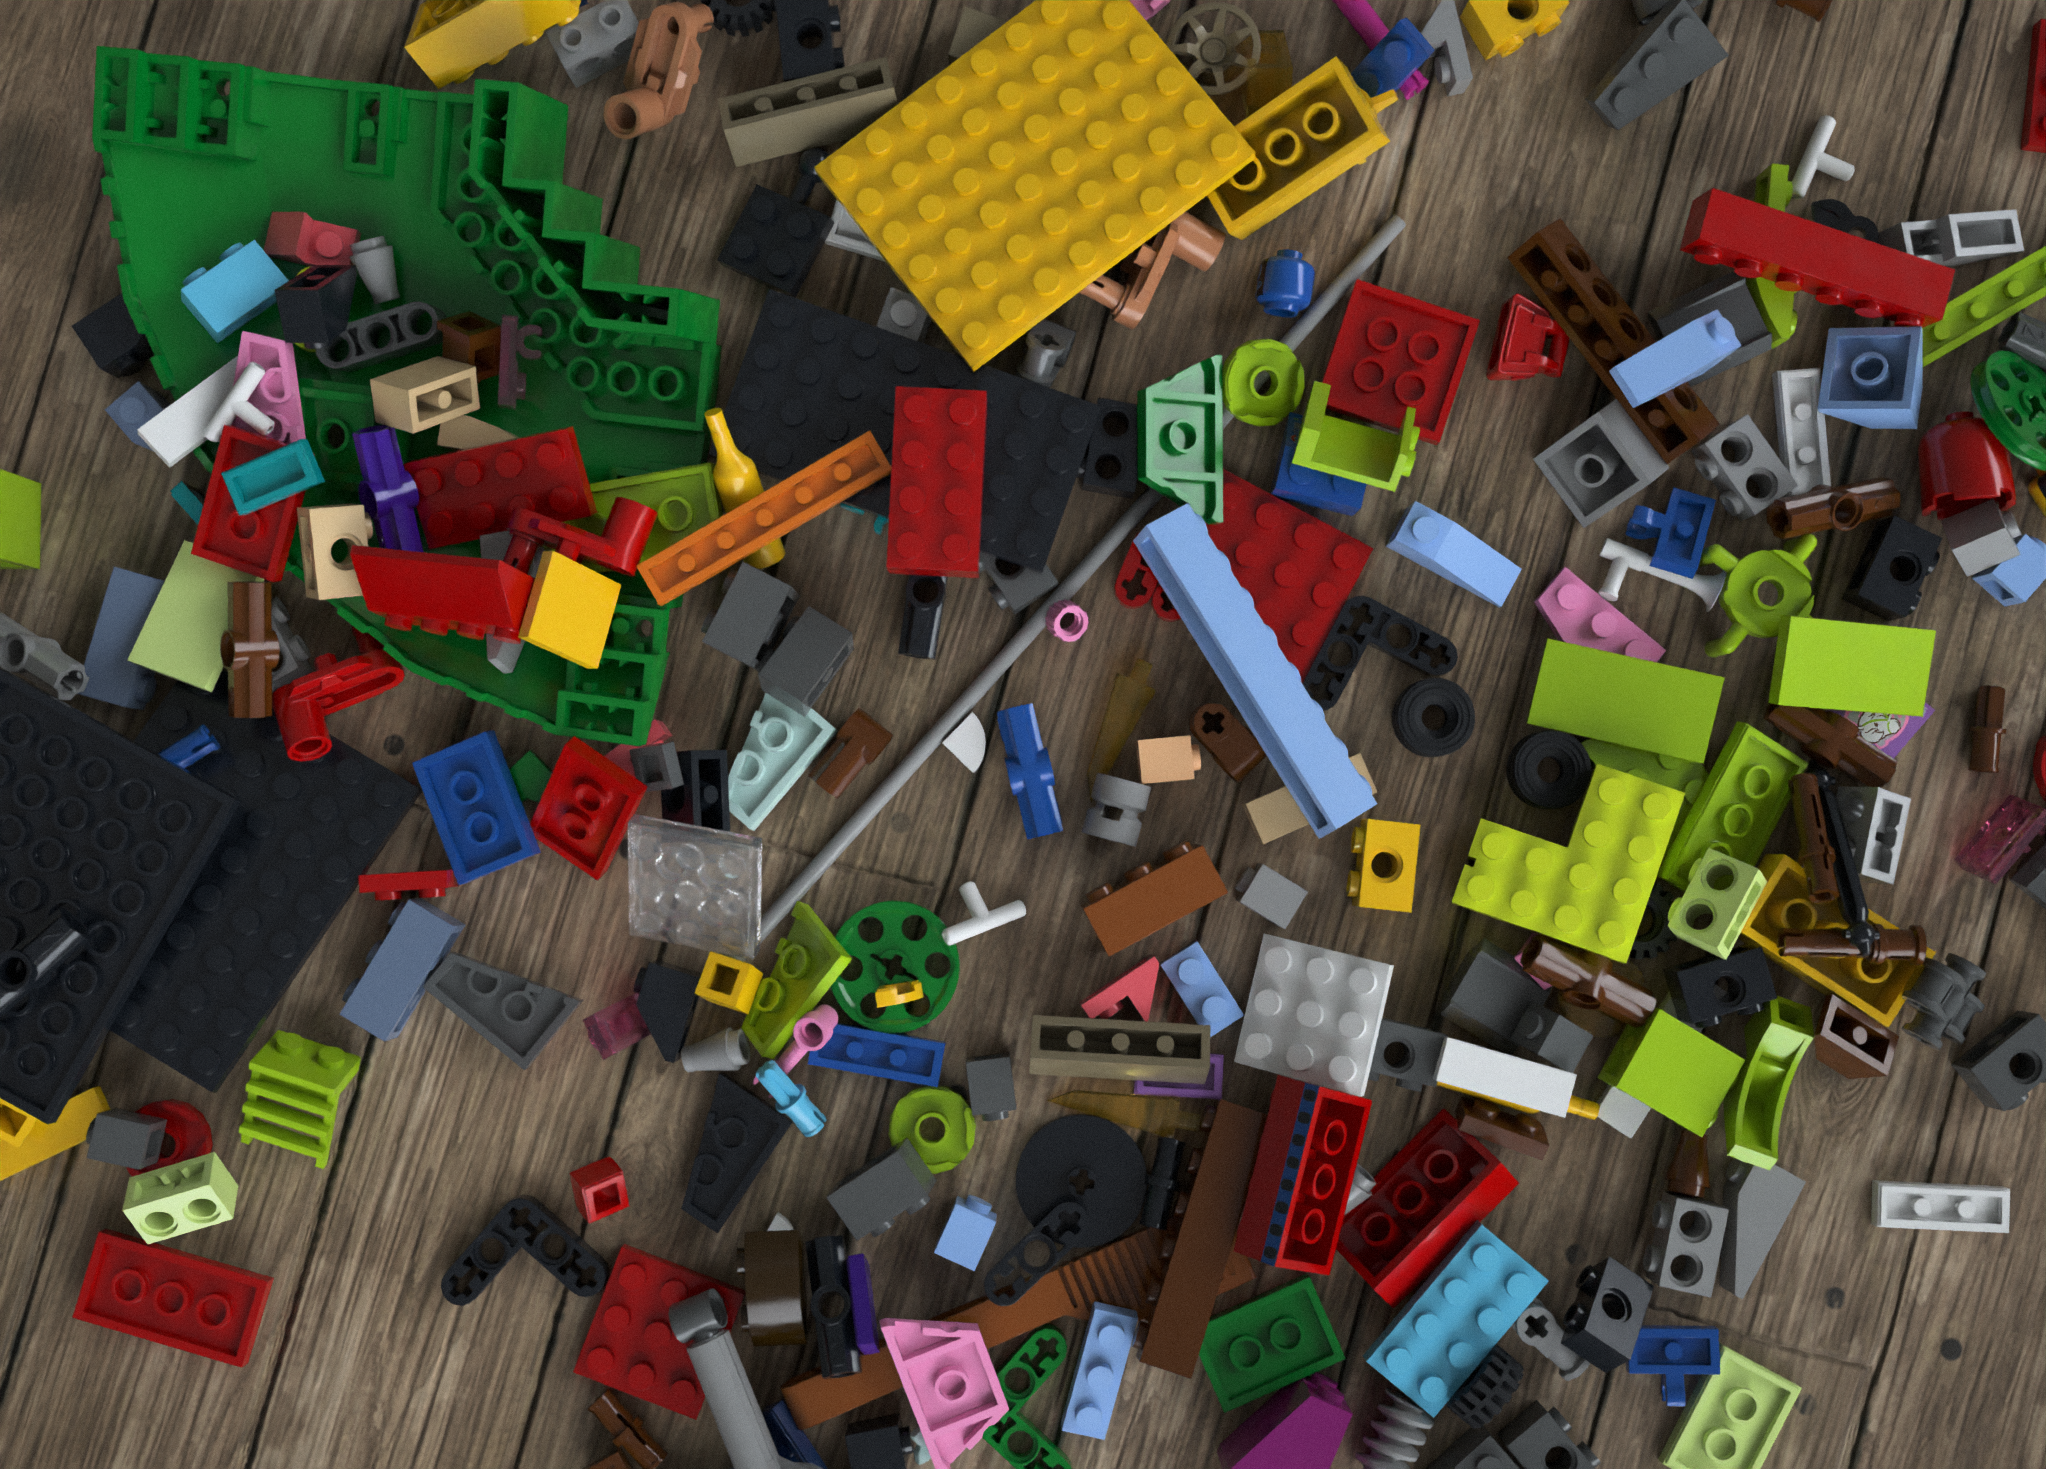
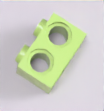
M1708 848L1703 859L1698 858L1691 867L1688 876L1690 884L1683 897H1677L1672 903L1668 912V921L1670 922L1667 926L1677 938L1727 960L1767 884V880L1758 868ZM1723 875L1734 876L1733 883L1727 889H1714V883L1719 877ZM1702 914L1713 915V920L1707 928L1701 930L1693 929L1694 921L1698 916Z
M212 1152L129 1177L122 1211L145 1242L151 1244L233 1219L238 1185L217 1154Z

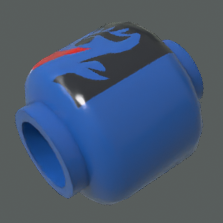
M1282 249L1277 251L1276 256L1266 258L1261 262L1255 298L1259 304L1264 306L1263 311L1276 317L1292 318L1298 315V311L1304 310L1310 305L1315 270L1310 263L1302 260V253L1295 250Z

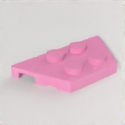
M897 1318L879 1320L881 1330L935 1469H951L950 1464L967 1447L971 1450L983 1437L984 1431L989 1426L995 1425L1009 1410L977 1323Z

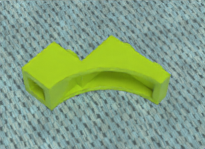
M1777 996V999L1764 1002V1009L1754 1013L1744 1027L1747 1058L1740 1069L1738 1082L1727 1092L1723 1100L1727 1156L1769 1171L1778 1160L1779 1127L1791 1081L1805 1051L1814 1039L1811 1007Z

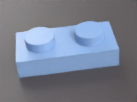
M1195 940L1160 963V966L1197 1024L1211 1025L1210 1037L1244 1016L1198 941Z

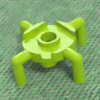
M1804 534L1786 541L1783 550L1755 551L1740 559L1736 558L1719 544L1703 548L1699 567L1715 563L1727 573L1718 601L1732 622L1731 627L1722 638L1706 643L1704 649L1709 657H1718L1734 652L1747 634L1764 639L1778 637L1781 615L1813 618L1810 615L1814 605V595H1812L1810 584L1812 578L1809 570L1803 564L1817 545V539L1813 534ZM1762 582H1769L1777 589L1778 597L1772 606L1765 605L1758 597V588Z

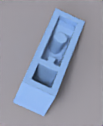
M1717 309L1686 324L1616 365L1609 372L1631 406L1635 408L1704 374L1742 345L1735 336L1732 324L1722 317Z
M1417 501L1405 509L1386 545L1389 549L1499 608L1502 607L1521 571L1520 567L1456 522Z

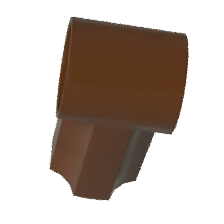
M858 708L841 727L835 736L836 742L819 760L808 776L833 797L839 799L865 765H871L881 754L894 735L864 710Z

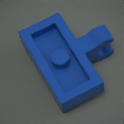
M1673 487L1664 514L1653 511L1645 506L1636 505L1632 518L1628 521L1625 534L1634 539L1657 538L1649 566L1693 579L1699 566L1716 500Z
M1642 1325L1631 1360L1626 1362V1371L1629 1374H1662V1401H1666V1406H1685L1684 1374L1720 1375L1719 1329L1716 1326Z

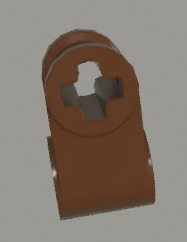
M1217 703L1203 704L1195 708L1190 714L1188 723L1191 733L1211 754V757L1222 770L1236 783L1242 781L1267 757L1254 734L1243 726L1223 705ZM1204 713L1206 715L1217 714L1219 716L1215 723L1219 728L1217 732L1213 730L1203 732L1202 727L1205 721L1202 715Z

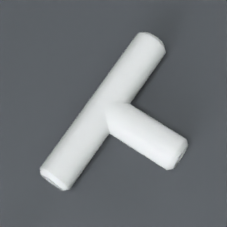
M1821 116L1817 122L1792 180V198H1804L1816 169L1844 182L1850 180L1855 171L1854 165L1824 153L1836 125L1835 119L1831 116Z
M249 362L203 431L207 439L215 443L220 442L224 425H231L236 416L261 435H268L274 429V421L247 401L266 373L261 365Z
M971 881L966 882L960 886L959 891L972 918L943 929L942 936L947 945H953L1025 916L1026 907L1021 900H1016L988 911L976 884Z

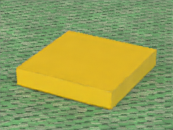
M543 551L518 638L587 669H598L621 584L555 551Z

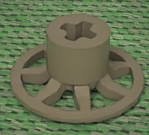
M1226 2L1203 3L1186 11L1171 28L1167 39V46L1173 54L1193 58L1194 63L1188 72L1194 79L1199 76L1204 82L1217 85L1213 87L1201 86L1208 96L1224 95L1241 87L1256 70L1260 59L1261 42L1257 26L1245 11ZM1219 11L1213 31L1207 32L1194 17L1204 12ZM1227 13L1239 18L1246 25V28L1237 30L1229 36L1226 35L1224 31ZM1188 22L1197 41L1195 44L1182 43L1175 45L1178 33ZM1249 36L1253 40V51L1250 60L1236 53L1235 49L1239 43ZM1236 67L1245 68L1238 78L1224 84L1225 81L1232 77Z

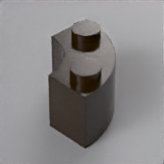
M799 1230L745 1232L744 1247L737 1248L736 1252L737 1275H745L746 1305L741 1307L742 1332H750L754 1347L807 1344V1296L804 1281L803 1241Z

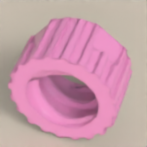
M1059 600L1049 607L1050 609L1045 617V624L1050 633L1062 641H1076L1088 629L1089 618L1087 612L1070 600ZM1067 612L1073 613L1074 622L1067 628H1061L1060 620L1062 616Z

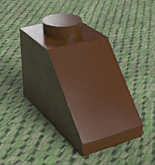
M1826 995L1814 1034L1816 1059L1848 1079L1888 1076L1899 1035L1835 995Z

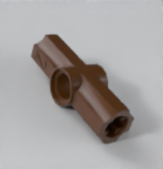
M1879 477L1836 487L1819 484L1812 487L1807 493L1775 499L1773 505L1767 508V524L1770 525L1773 535L1781 539L1832 528L1840 531H1849L1854 529L1860 522L1891 516L1893 510L1900 507V492L1894 486L1893 479L1887 477Z
M251 581L227 582L228 630H225L222 634L220 653L222 663L228 670L229 716L234 718H265L272 716V669L278 664L280 648L278 636L272 629L271 583Z
M1771 703L1765 709L1763 719L1800 743V749L1805 755L1825 767L1838 769L1862 787L1881 788L1890 781L1896 772L1895 768L1898 761L1858 735L1860 733L1859 728L1837 713L1823 711L1820 708L1785 706Z
M1542 934L1532 937L1528 946L1523 950L1520 963L1523 965V971L1564 991L1563 998L1573 1006L1586 1010H1601L1634 1028L1643 1026L1648 1017L1654 1012L1657 999L1653 997V991L1614 972L1612 962L1599 954L1591 952L1577 953Z

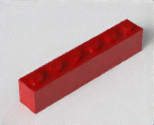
M1711 188L1692 201L1680 246V251L1694 255V259L1700 263L1708 265L1722 264L1735 268L1734 272L1739 276L1746 278L1762 277L1774 281L1775 286L1781 290L1791 292L1801 290L1815 295V300L1828 305L1843 304L1855 308V313L1862 317H1882L1894 321L1895 327L1921 326L1923 328L1943 320L1955 269L1715 188Z

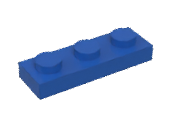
M837 1023L833 1029L832 1037L824 1047L817 1051H810L808 1064L938 1087L946 1042L899 1033H885L865 1027Z

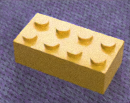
M1336 56L1234 126L1255 151V159L1207 196L1228 233L1243 240L1389 143L1390 140L1350 71Z
M1766 854L1757 868L1767 880V884L1738 939L1745 944L1762 947L1765 957L1825 996L1833 994L1884 1027H1889L1906 1001L1902 998V994L1905 990L1912 989L1924 967L1922 965H1911L1905 960H1885L1882 964H1872L1867 962L1865 958L1780 956L1778 951L1783 949L1777 948V934L1780 928L1847 929L1849 925L1840 914L1837 899L1828 903H1814L1809 900L1804 868L1785 854ZM1868 908L1867 923L1870 925L1881 924L1884 929H1899ZM1927 947L1925 958L1932 959L1936 952Z

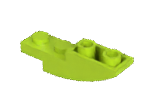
M1772 163L1756 177L1754 202L1785 212V207L1790 203L1793 192L1792 181H1788L1789 165ZM1762 277L1746 278V285L1767 330L1772 333L1771 348L1774 349L1789 340L1790 336L1795 332L1798 316L1797 311L1793 310L1794 294L1797 291L1781 290L1775 286L1774 281Z

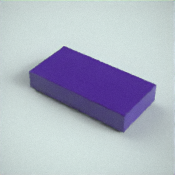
M863 1253L848 1256L846 1261L856 1344L864 1355L880 1353L870 1266Z

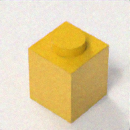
M710 951L695 994L708 1002L749 1014L763 973L749 963Z

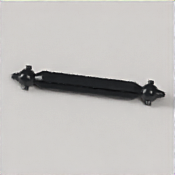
M1815 760L1809 761L1806 773L1814 774L1818 780L1819 797L1824 814L1829 846L1834 848L1836 861L1833 863L1834 875L1839 890V897H1836L1840 914L1849 925L1847 929L1842 930L1841 935L1843 938H1847L1852 946L1857 947L1863 956H1869L1871 944L1874 940H1879L1880 933L1875 931L1866 922L1869 911L1835 795L1829 789L1830 785H1835L1836 779L1831 777L1826 769L1821 768Z

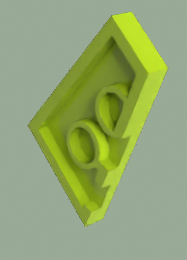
M800 901L796 902L791 913L796 919L787 939L781 937L775 949V953L779 957L770 978L762 979L749 1014L746 1015L741 1029L760 1055L770 1059L776 1057L793 1035L795 1024L805 1013L813 1010L852 960L812 908Z

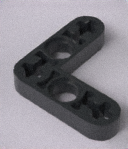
M1355 596L1345 602L1302 684L1312 699L1313 693L1308 690L1309 685H1318L1325 675L1324 672L1317 671L1319 664L1328 672L1342 676L1339 682L1334 677L1330 678L1326 685L1325 691L1330 694L1329 700L1322 699L1318 702L1324 712L1332 708L1339 700L1367 645L1431 677L1442 676L1455 667L1458 659L1457 649L1449 639L1366 596ZM1363 605L1367 608L1365 616L1370 619L1369 624L1361 623L1354 632L1353 636L1362 638L1358 644L1351 636L1337 633V630L1340 626L1344 631H1347L1354 619L1349 614V609L1356 610ZM1391 625H1402L1409 632V642L1404 648L1397 649L1388 643L1386 633ZM1419 634L1425 637L1420 646L1428 650H1434L1438 646L1443 648L1441 656L1447 659L1446 664L1440 663L1434 668L1429 665L1431 658L1421 651L1415 653V658L1409 656V653L1418 643ZM1342 642L1349 647L1351 658L1347 665L1339 667L1330 662L1327 652L1332 643Z
M520 1195L508 1202L448 1269L442 1278L441 1290L446 1300L454 1305L463 1306L470 1304L482 1294L521 1248L527 1251L571 1292L582 1297H589L598 1293L607 1283L610 1270L605 1259L544 1204L531 1195ZM527 1207L531 1211L528 1215V1220L535 1227L541 1225L543 1221L549 1226L541 1231L533 1241L529 1235L536 1230L526 1222L520 1226L516 1225L514 1220L517 1214L513 1208L521 1210ZM558 1234L564 1238L567 1248L563 1256L552 1257L546 1253L543 1244L547 1235ZM496 1238L503 1244L504 1256L500 1261H489L484 1257L481 1249L485 1239ZM576 1250L581 1254L575 1260L580 1267L586 1269L592 1265L596 1268L597 1271L593 1277L597 1284L591 1280L586 1284L581 1283L579 1278L582 1275V1271L574 1264L567 1270L562 1267ZM476 1265L481 1271L469 1283V1287L473 1291L466 1289L460 1293L455 1288L459 1282L455 1275L461 1278Z

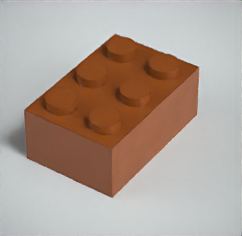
M1183 841L1164 851L1162 854L1165 861L1154 867L1151 866L1150 862L1147 863L1146 861L1124 873L1127 879L1126 882L1114 888L1107 882L1085 894L1088 902L1081 905L1109 957L1228 893L1203 845L1195 844L1191 846L1189 841Z

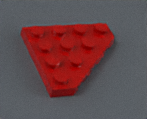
M1223 469V523L1215 525L1206 523L1208 535L1217 549L1227 556L1233 575L1240 586L1245 588L1252 596L1255 610L1264 624L1274 631L1279 648L1288 662H1291L1298 669L1301 683H1303L1374 548Z

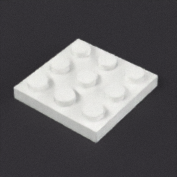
M1263 934L1234 1062L1355 1096H1364L1394 965Z

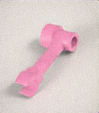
M820 1005L814 1011L805 1013L795 1024L793 1029L794 1041L775 1061L786 1075H788L807 1051L820 1050L833 1035V1029L838 1023L836 1010L829 1005ZM756 1076L753 1082L754 1085L759 1082Z

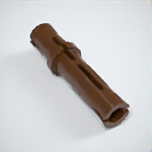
M1811 773L1797 774L1792 776L1791 780H1788V788L1792 798L1794 818L1800 842V850L1797 853L1798 862L1804 868L1809 900L1814 903H1828L1836 900L1835 897H1839V890L1833 870V863L1836 861L1835 850L1832 846H1829L1817 777Z

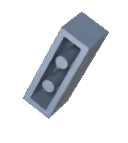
M113 567L84 663L85 673L89 677V681L84 692L78 694L126 708L145 709L146 703L153 698L156 690V679L154 678L156 672L128 661V657L165 581Z
M422 898L409 899L407 903L401 902L396 907L388 921L392 928L384 941L378 940L371 948L365 960L369 964L361 979L356 978L351 982L342 998L346 1004L339 1015L384 1042L397 1038L426 991L423 988L424 984L445 960L466 925Z

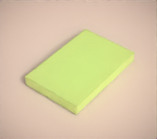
M184 540L128 657V661L212 692L224 667L221 659L220 643L223 632L228 630L227 582H263L264 579L191 554L193 543Z
M1719 1342L1720 1375H1701L1658 1460L1671 1469H1761L1802 1388Z

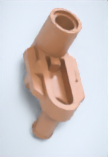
M678 1L667 3L655 8L649 18L639 21L623 80L627 91L613 95L604 106L603 116L605 124L616 137L621 139L637 137L668 125L675 115L685 112L692 86L698 82L700 75L698 64L702 50L696 40L697 34L708 32L712 26L706 23L714 22L713 13L705 4L699 3L688 7L686 4Z
M1184 212L1139 247L1137 254L1132 252L1123 259L1120 270L1129 274L1124 285L1101 275L1081 290L1079 294L1085 295L1110 308L1112 320L1133 330L1146 312L1171 255L1206 272L1214 263L1223 246L1226 236L1225 232L1188 212Z

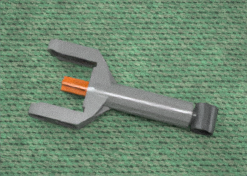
M714 1288L670 1305L669 1321L676 1338L682 1343L693 1340L690 1346L687 1347V1351L734 1469H823L812 1463L792 1462L779 1456L729 1329H722L728 1323V1316L724 1301L718 1291Z

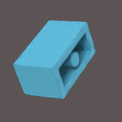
M255 239L245 246L241 242L232 245L220 255L219 259L222 262L209 271L204 267L199 268L182 282L185 287L181 289V301L216 343H219L277 302L275 289L289 281Z

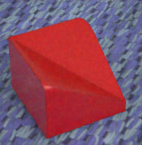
M605 1157L569 1173L576 1207L589 1224L630 1207L623 1170L611 1157Z

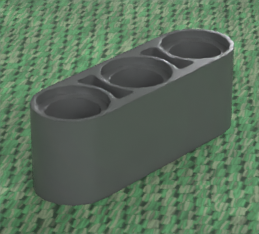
M420 301L411 302L349 322L347 330L334 338L330 346L315 349L316 355L320 362L327 367L346 372L361 370L443 342V332L437 330V321L448 317L437 307ZM429 313L432 317V327L428 333L420 335L417 330V321L422 314ZM387 326L391 333L390 342L387 346L379 348L376 343V334L380 328ZM345 339L349 344V354L346 359L339 362L335 356V348L340 341Z

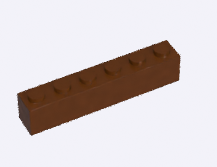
M1215 1099L1213 1106L1206 1105L1199 1124V1130L1205 1132L1200 1149L1193 1147L1186 1166V1173L1192 1175L1187 1192L1179 1191L1172 1212V1216L1178 1218L1173 1235L1168 1233L1165 1235L1161 1246L1159 1259L1165 1261L1160 1279L1152 1278L1147 1291L1145 1303L1151 1305L1146 1322H1138L1134 1333L1132 1347L1138 1349L1136 1357L1139 1362L1192 1379L1248 1195V1185L1253 1175L1259 1151V1142L1264 1131L1267 1114L1222 1099Z

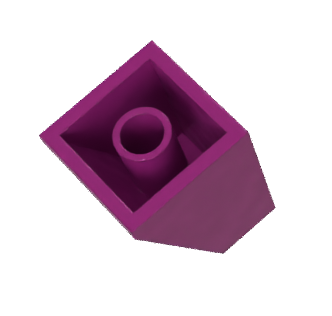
M1315 1372L1311 1377L1306 1376L1280 1388L1220 1443L1217 1454L1222 1469H1330L1353 1415L1344 1399V1394L1339 1389H1336L1338 1383L1323 1374Z

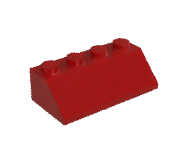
M352 545L350 556L367 609L384 617V625L403 631H411L412 625H419L421 630L437 635H447L448 629L456 630V633L461 636L477 640H483L486 633L493 634V638L511 644L521 643V638H518L535 581L534 577L501 560Z
M1443 1108L1374 1177L1376 1185L1371 1189L1372 1196L1344 1215L1336 1250L1375 1292L1392 1308H1395L1450 1253L1477 1220L1481 1222L1519 1183L1502 1162L1473 1135L1460 1131L1457 1120Z

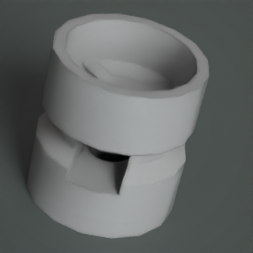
M1097 773L1091 794L1096 804L1095 807L1087 809L1082 833L1136 847L1142 826L1137 815L1146 811L1152 787ZM1110 807L1123 810L1119 821L1109 819Z

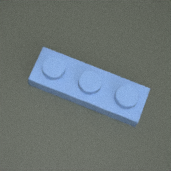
M1096 1301L1093 1302L1061 1419L1062 1431L1105 1440L1138 1321L1136 1310Z

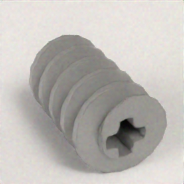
M1386 1388L1384 1392L1394 1403L1392 1406L1378 1404L1377 1406L1386 1417L1385 1422L1371 1420L1370 1425L1379 1433L1378 1438L1364 1436L1362 1439L1372 1451L1370 1454L1356 1452L1354 1457L1364 1466L1363 1469H1411L1405 1461L1416 1462L1420 1456L1413 1445H1424L1427 1440L1426 1435L1420 1428L1431 1429L1435 1422L1424 1409L1408 1396L1396 1390Z

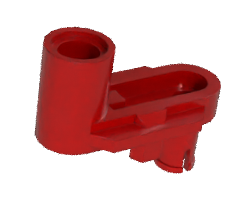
M616 497L601 536L536 512L513 507L505 528L509 531L508 534L512 538L503 562L514 568L516 565V569L528 574L537 548L544 545L555 549V552L579 564L582 563V560L625 575L635 576L636 566L640 563L658 513L652 508L636 501Z
M354 626L351 628L359 647L360 656L356 655L338 663L335 654L326 653L318 656L313 662L315 672L292 680L291 683L278 688L272 694V705L288 758L293 761L302 762L311 761L327 754L332 748V741L324 716L383 694L384 691L399 685L403 681L405 674L402 664L384 651L383 648L385 646L368 632L361 633Z

